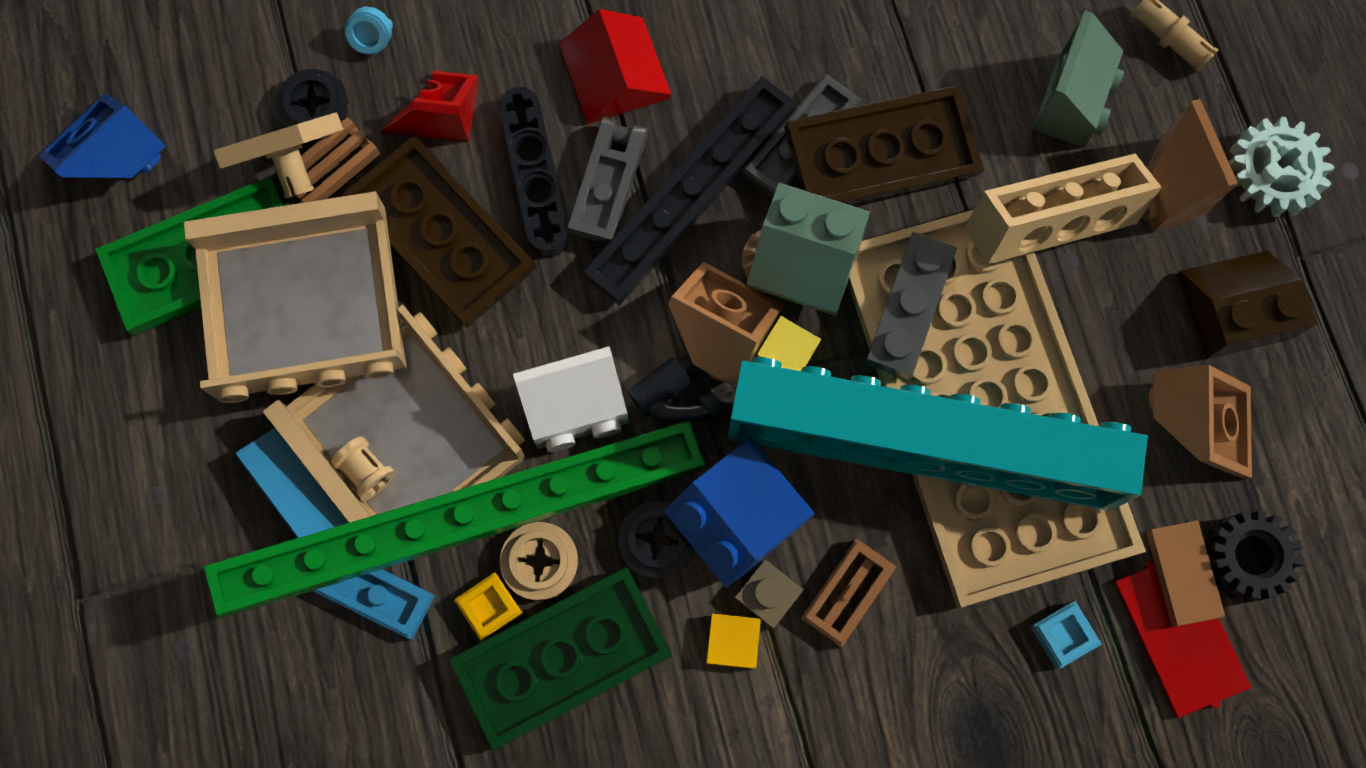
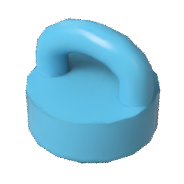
M361 7L355 10L347 19L344 26V35L348 44L359 53L366 55L377 54L385 49L392 36L393 22L376 8Z

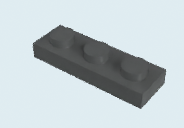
M912 232L865 361L866 365L908 380L911 379L957 247Z

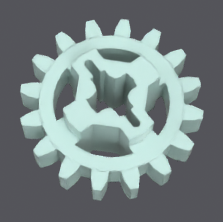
M1281 117L1274 125H1272L1268 118L1263 119L1255 128L1252 126L1247 128L1239 137L1240 139L1231 147L1229 152L1234 157L1229 161L1232 171L1237 172L1235 178L1238 184L1235 187L1242 186L1245 190L1239 199L1242 202L1251 197L1256 200L1254 211L1259 213L1266 206H1271L1273 217H1279L1286 210L1294 216L1305 207H1311L1321 198L1320 194L1330 187L1331 182L1325 177L1334 170V165L1323 162V158L1331 150L1329 147L1318 148L1315 142L1320 137L1318 132L1310 136L1303 133L1305 129L1304 122L1300 121L1294 128H1290L1286 117Z

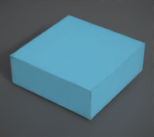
M1076 601L1070 602L1030 626L1056 669L1063 668L1102 645Z

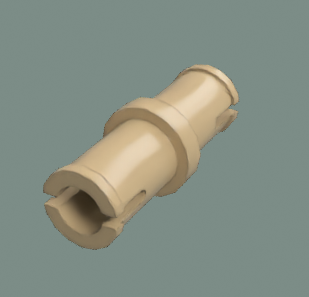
M1142 0L1130 14L1161 39L1158 43L1161 47L1165 49L1169 46L1189 63L1197 73L1218 52L1216 47L1214 48L1187 25L1190 22L1187 17L1183 15L1180 19L1159 0Z

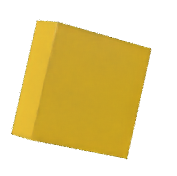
M496 572L454 600L482 642L523 615V612Z
M712 613L706 664L756 669L761 619Z

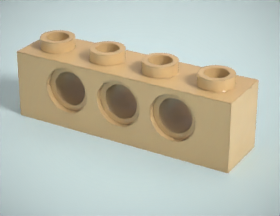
M1135 153L986 190L983 192L964 229L987 264L1135 225L1162 187Z

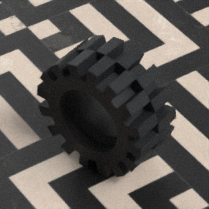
M1249 510L1219 521L1220 524L1213 526L1207 532L1212 536L1204 539L1206 549H1208V557L1214 578L1219 582L1217 589L1220 593L1230 592L1228 598L1236 601L1245 599V602H1255L1278 597V594L1286 593L1292 588L1289 583L1298 581L1301 574L1294 571V569L1303 566L1304 557H1295L1294 551L1302 549L1300 540L1290 541L1288 536L1295 533L1290 525L1281 528L1279 524L1283 520L1276 515L1266 517V511L1257 510L1250 513ZM1244 538H1251L1260 542L1266 550L1268 564L1266 569L1259 575L1246 573L1239 567L1236 561V546Z

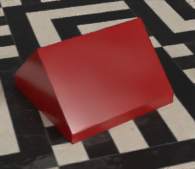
M598 9L559 43L587 125L601 121L603 117L611 118L671 99L670 89L643 17Z

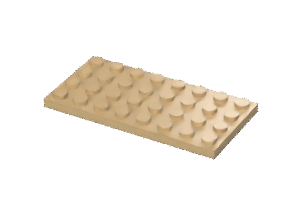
M974 210L862 241L847 284L869 349L912 232L957 247L913 376L908 380L876 368L882 386L900 389L902 385H918L930 389V395L949 399L953 394H967L978 397L981 400V405L1000 408V405L1004 403L1021 404L1031 409L1030 414L1050 417L1051 413H1070L1081 417V423L1099 426L1035 252L987 264L964 229ZM912 474L957 609L1146 552L1128 502L1111 511Z

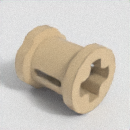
M363 436L356 437L338 450L331 459L330 464L337 471L342 470L357 487L356 494L360 500L366 501L383 491L394 479L396 472L391 466H383L369 450L370 443Z

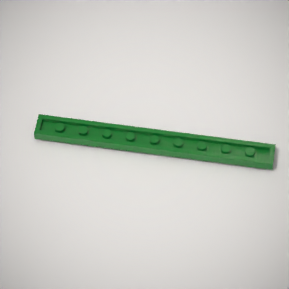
M687 421L206 565L204 569L215 612L219 619H223L701 471L705 463L690 423Z

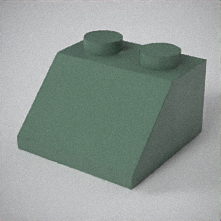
M1084 10L1059 53L1032 129L1082 148L1093 133L1101 135L1111 112V109L1104 107L1108 95H1115L1124 75V70L1118 69L1123 50L1093 13Z
M778 183L762 227L747 287L836 316L866 231L870 211Z

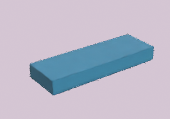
M276 428L236 452L240 463L296 538L349 523Z
M383 569L313 590L413 640L435 595Z

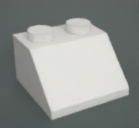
M610 347L513 374L529 428L538 450L547 447L548 452L565 450L575 445L574 439L593 434L595 439L606 438L619 433L622 430L621 425L629 423Z

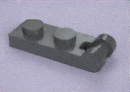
M603 117L567 227L570 235L607 245L614 239L641 154L646 145L648 128L634 125L632 129L618 125V120ZM613 143L627 146L625 153L610 148Z

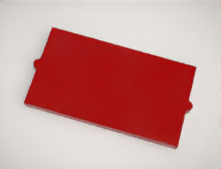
M1154 562L1146 563L1142 571L1113 582L1175 718H1181L1207 706L1218 708L1221 700L1252 688L1219 618L1177 627L1171 626Z

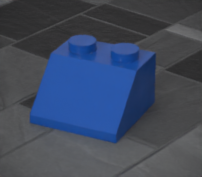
M753 438L746 440L696 479L664 510L666 515L725 588L757 566L815 515Z

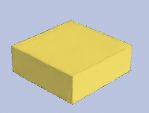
M780 316L759 350L757 357L775 359L782 363L781 368L801 371L802 367L808 364L821 339Z

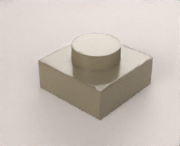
M765 559L734 599L773 630L804 589Z

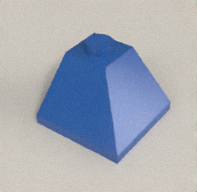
M104 93L38 156L61 177L133 178L138 172L145 174L159 162L161 158L159 152L166 145L124 104Z

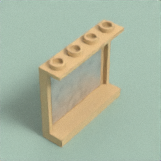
M376 191L184 222L186 241L196 250L209 379L200 381V388L215 399H218L219 402H242L249 399L250 393L267 391L270 395L290 394L297 391L298 385L316 383V386L333 387L344 384L347 377L364 375L367 379H382L392 376L395 369L407 368L386 211Z
M401 305L398 311L402 316L400 323L407 368L395 369L392 376L382 379H367L364 375L345 378L346 382L338 386L319 387L315 384L287 406L280 400H277L262 411L349 523L503 477L526 458L519 447L525 441L519 431L508 418L501 424L489 411L496 404L479 383L472 387L467 384L460 375L466 370L460 359L450 347L441 352L431 340L438 333L421 312L413 317L404 305ZM363 436L370 443L369 450L383 466H391L396 472L394 479L383 491L366 501L360 500L356 494L357 487L342 470L337 471L330 464L331 459L338 450L349 441Z

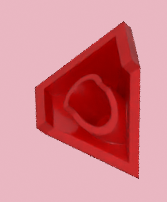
M433 71L432 80H427V86L420 90L419 94L380 132L468 142L478 87V75Z

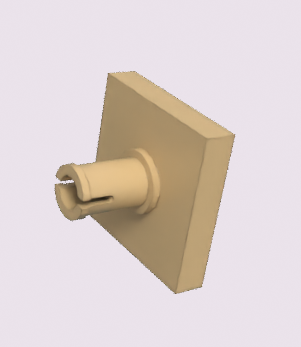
M335 112L213 151L220 169L264 155L266 159L272 158L284 191V197L289 198L314 189L299 149L303 148L302 144L341 131L343 128L339 116Z

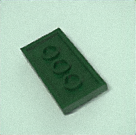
M625 567L449 659L492 751H496L667 660L673 655L628 567Z

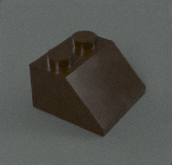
M1268 251L1181 270L1177 273L1206 360L1291 340L1318 324L1303 279Z

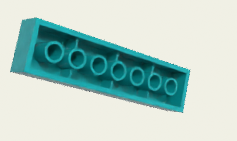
M754 357L752 362L743 360L741 362L727 440L744 443L746 440L753 438L759 446L1111 511L1141 496L1148 435L1131 432V426L1127 424L1102 422L1100 426L1081 423V417L1060 412L1051 413L1050 417L1030 414L1031 409L1029 407L1015 403H1004L1000 405V408L981 405V400L978 397L967 394H953L950 396V399L930 395V389L918 385H902L900 389L881 386L880 380L869 376L856 375L852 376L851 380L831 377L829 370L815 366L802 367L801 371L781 368V362L766 357Z

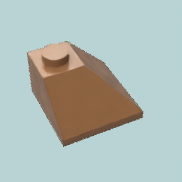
M1200 99L1190 102L1161 137L1155 148L1147 169L1162 188L1141 218L1148 221L1152 233L1202 218L1238 184Z
M705 262L672 295L668 304L693 365L706 371L714 380L726 382L733 387H736L738 383L742 360L752 362V359L756 357L784 304L755 289L747 287L743 282Z
M1211 365L1153 371V387L1149 392V403L1153 411V418L1200 462L1241 479H1251V386Z

